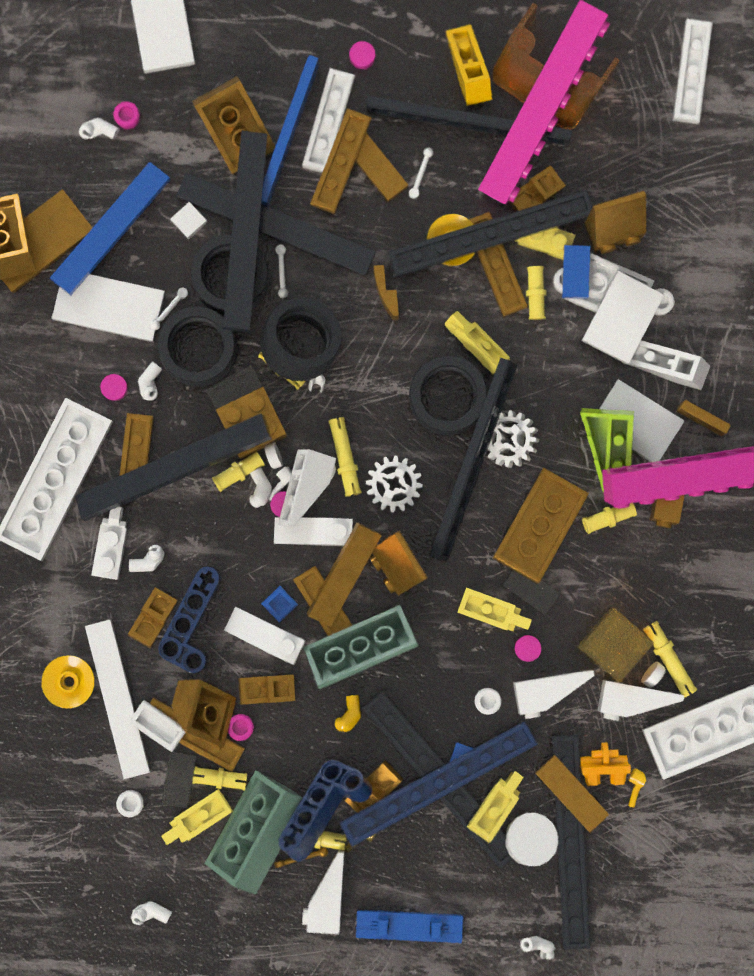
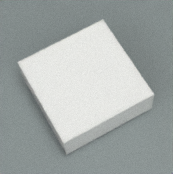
M190 202L170 219L188 239L207 223V220Z

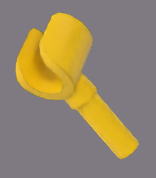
M637 768L633 769L628 781L635 784L628 806L633 808L635 807L638 793L646 782L644 772Z

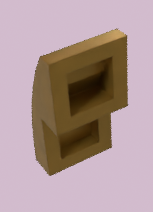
M550 165L520 188L521 190L514 202L509 201L508 203L517 212L547 202L565 188L566 185Z
M384 265L373 266L375 283L383 306L393 320H398L397 290L386 291Z
M155 587L141 609L142 612L130 629L128 636L151 649L178 600Z
M294 675L238 678L241 705L295 701Z
M385 760L366 778L372 786V794L369 799L360 803L346 798L345 801L356 812H359L385 798L402 782L403 778Z

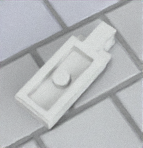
M122 507L110 510L109 519L103 518L100 525L92 576L119 580L128 530L126 528L127 522L121 521L124 509Z

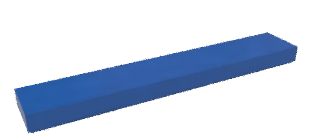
M311 55L307 58L263 180L261 204L267 207L270 204L319 68L318 58Z
M149 162L50 277L51 281L71 296L168 184L170 177Z

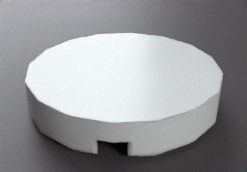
M525 813L514 818L508 825L505 839L506 848L510 856L517 863L526 866H540L548 862L555 854L558 845V835L553 823L547 817L538 813Z

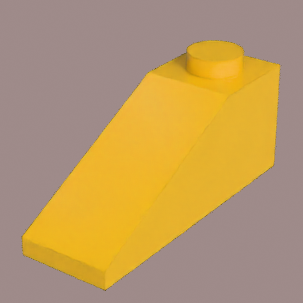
M471 25L446 31L460 87L467 106L492 100L490 76Z

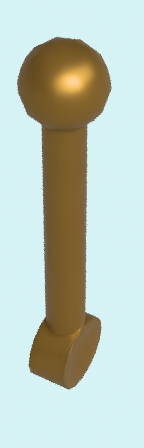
M321 847L318 851L311 852L306 859L316 856L326 857L328 849ZM289 858L285 860L274 862L275 868H278L298 861H294L292 858Z

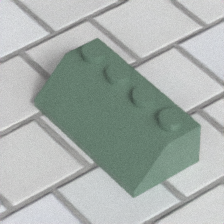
M399 605L303 648L317 685L321 689L415 648L418 644Z
M255 770L204 864L232 886L256 895L281 849L279 846L280 835L303 797Z

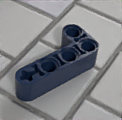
M203 567L196 573L158 647L159 654L163 659L191 673L204 670L208 663L206 653L189 643L220 585L221 575L215 568ZM212 572V578L215 581L213 584L208 583L204 589L210 591L208 596L202 591L195 590L197 585L201 588L205 583V580L202 578L203 574L208 575ZM198 594L202 597L203 604L201 608L195 610L190 606L189 601L193 595ZM182 618H187L191 624L189 631L186 633L180 632L177 627L178 621ZM170 641L178 645V653L175 656H169L165 651V646ZM193 653L198 654L202 659V663L198 668H192L188 663L189 656Z
M330 760L324 763L280 835V848L294 861L306 859L343 797L345 796L359 803L368 800L372 794L370 782L358 770L341 762Z

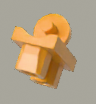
M607 742L601 743V750L591 751V756L580 757V767L587 786H598L600 784V774H610L611 784L624 785L627 773H631V766L628 763L627 755H619L618 750H609Z

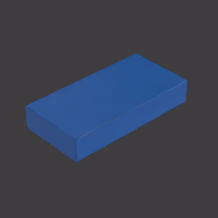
M564 245L562 298H589L590 246Z

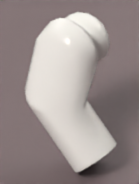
M100 118L83 123L79 129V134L84 139H91L101 134L115 139L119 132L118 127Z
M151 362L138 379L141 396L145 400L150 401L158 396L155 378L162 371L154 362Z
M258 468L250 473L257 485L254 494L249 498L250 504L255 508L264 506L268 502L272 491V486L262 468Z
M150 546L149 552L143 559H129V571H154L164 558V551L161 546Z
M149 901L137 906L133 910L131 920L134 924L141 925L144 921L156 918L166 924L172 912L155 902Z
M533 936L524 938L521 941V948L526 952L541 950L540 957L542 959H553L555 956V946L548 940Z

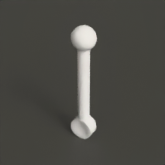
M432 148L424 149L422 165L414 187L409 191V196L412 199H416L419 196V185L429 157H432L434 153Z
M278 245L275 249L279 257L280 290L278 295L281 298H286L288 295V291L285 289L284 254L286 249L283 245Z
M180 288L175 299L157 320H153L150 323L153 330H158L160 323L181 299L187 297V289Z

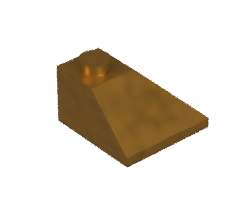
M178 680L172 707L182 730L219 748H224L236 697L202 680Z

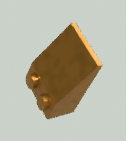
M237 76L192 101L232 174L238 171L241 131L267 134L266 155L275 150L276 146Z
M645 191L593 206L584 223L593 252L601 250V253L605 254L616 250L617 245L625 243L626 246H632L641 242L640 238H643L646 234Z
M18 194L0 198V280L36 271Z
M399 531L375 547L372 552L374 556L370 557V560L377 571L382 569L387 578L383 581L391 594L396 592L399 596L427 578Z

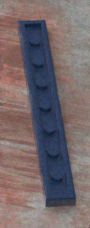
M523 721L339 823L353 847L538 744L528 725Z

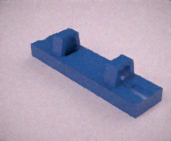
M357 909L356 938L462 943L463 915Z

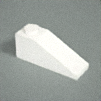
M640 341L628 364L672 382L702 390L710 365L700 356L645 341Z
M300 449L297 451L278 525L294 527L330 484V480L336 471V458L310 449Z
M275 518L274 544L344 546L353 530V519L301 518L294 527L278 525L279 518Z
M235 607L224 631L293 665L296 663L306 640Z
M586 670L513 682L518 714H525V719L540 717L541 711H547L592 678L594 671Z
M603 680L597 711L604 713L603 718L619 721L620 716L629 717L684 700V695Z
M338 850L310 899L308 908H303L302 924L307 925V932L339 934L344 851Z

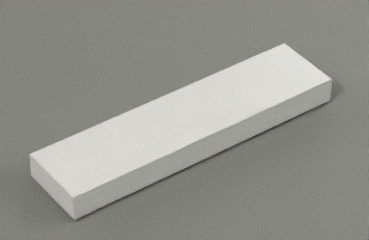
M687 19L685 22L673 121L694 124L700 122L712 22Z
M330 68L302 164L303 168L323 172L343 121L355 79L354 74Z

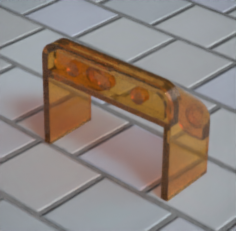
M535 3L531 5L511 34L492 72V78L498 86L524 103L545 66L530 56L535 46V37L528 30V27L535 17L538 6ZM614 58L601 78L592 72H584L578 85L572 84L568 92L571 95L565 109L560 107L555 116L559 119L557 122L558 126L564 129H573L579 125L614 74L619 63L618 58Z

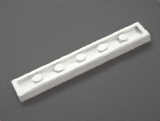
M112 619L87 625L85 629L123 778L127 779L150 773L141 732L129 723V720L135 713Z

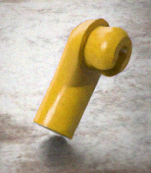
M359 695L346 696L347 712L335 720V727L338 731L348 732L360 720Z

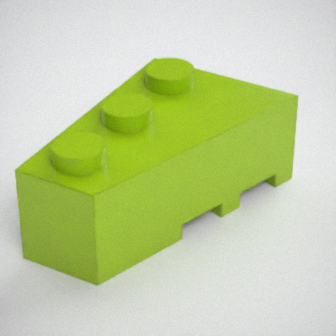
M581 409L580 414L584 422L603 492L602 470L632 465L635 411Z

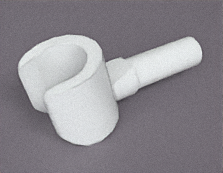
M322 374L309 381V391H311L313 384H318L321 387L320 393L323 392L325 377Z
M289 467L282 468L276 474L281 481L271 492L270 501L285 485L289 484L292 473Z

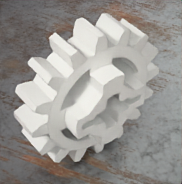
M509 410L508 416L503 412L500 413L487 450L491 451L488 458L491 460L496 459L495 464L502 466L505 462L506 467L512 468L514 462L520 467L522 466L521 459L531 460L528 455L530 451L537 452L532 446L533 443L539 442V439L533 437V434H536L538 429L530 427L533 421L529 418L524 420V414L519 412L516 416V413L512 410ZM511 422L518 423L517 425L514 424L512 427H507L505 425ZM506 433L513 435L511 439L513 440L514 445L509 444L510 440ZM509 451H513L516 453L513 456L503 455L504 453L507 454Z
M394 456L393 462H389L388 458L384 457V464L382 466L377 462L374 464L377 469L376 472L369 470L368 474L373 479L366 481V485L372 486V489L367 494L375 495L372 503L376 504L380 501L382 503L381 510H384L386 506H390L391 513H394L395 507L399 506L403 512L405 511L404 504L407 503L413 506L414 503L411 498L420 497L416 489L422 488L423 484L416 483V480L421 477V473H413L416 465L408 467L407 458L400 463L397 456ZM397 467L394 473L388 475L381 473L387 468ZM405 472L411 478L412 487L405 484L403 478ZM395 478H398V484L402 487L391 491L390 484L387 481H393ZM377 482L384 486L385 493L383 497L377 490ZM403 494L407 496L401 501L392 502L393 497Z

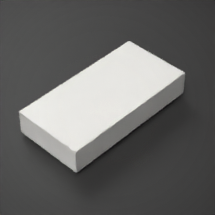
M145 700L142 701L129 720L130 724L171 752L174 751L186 733L182 730L179 723Z

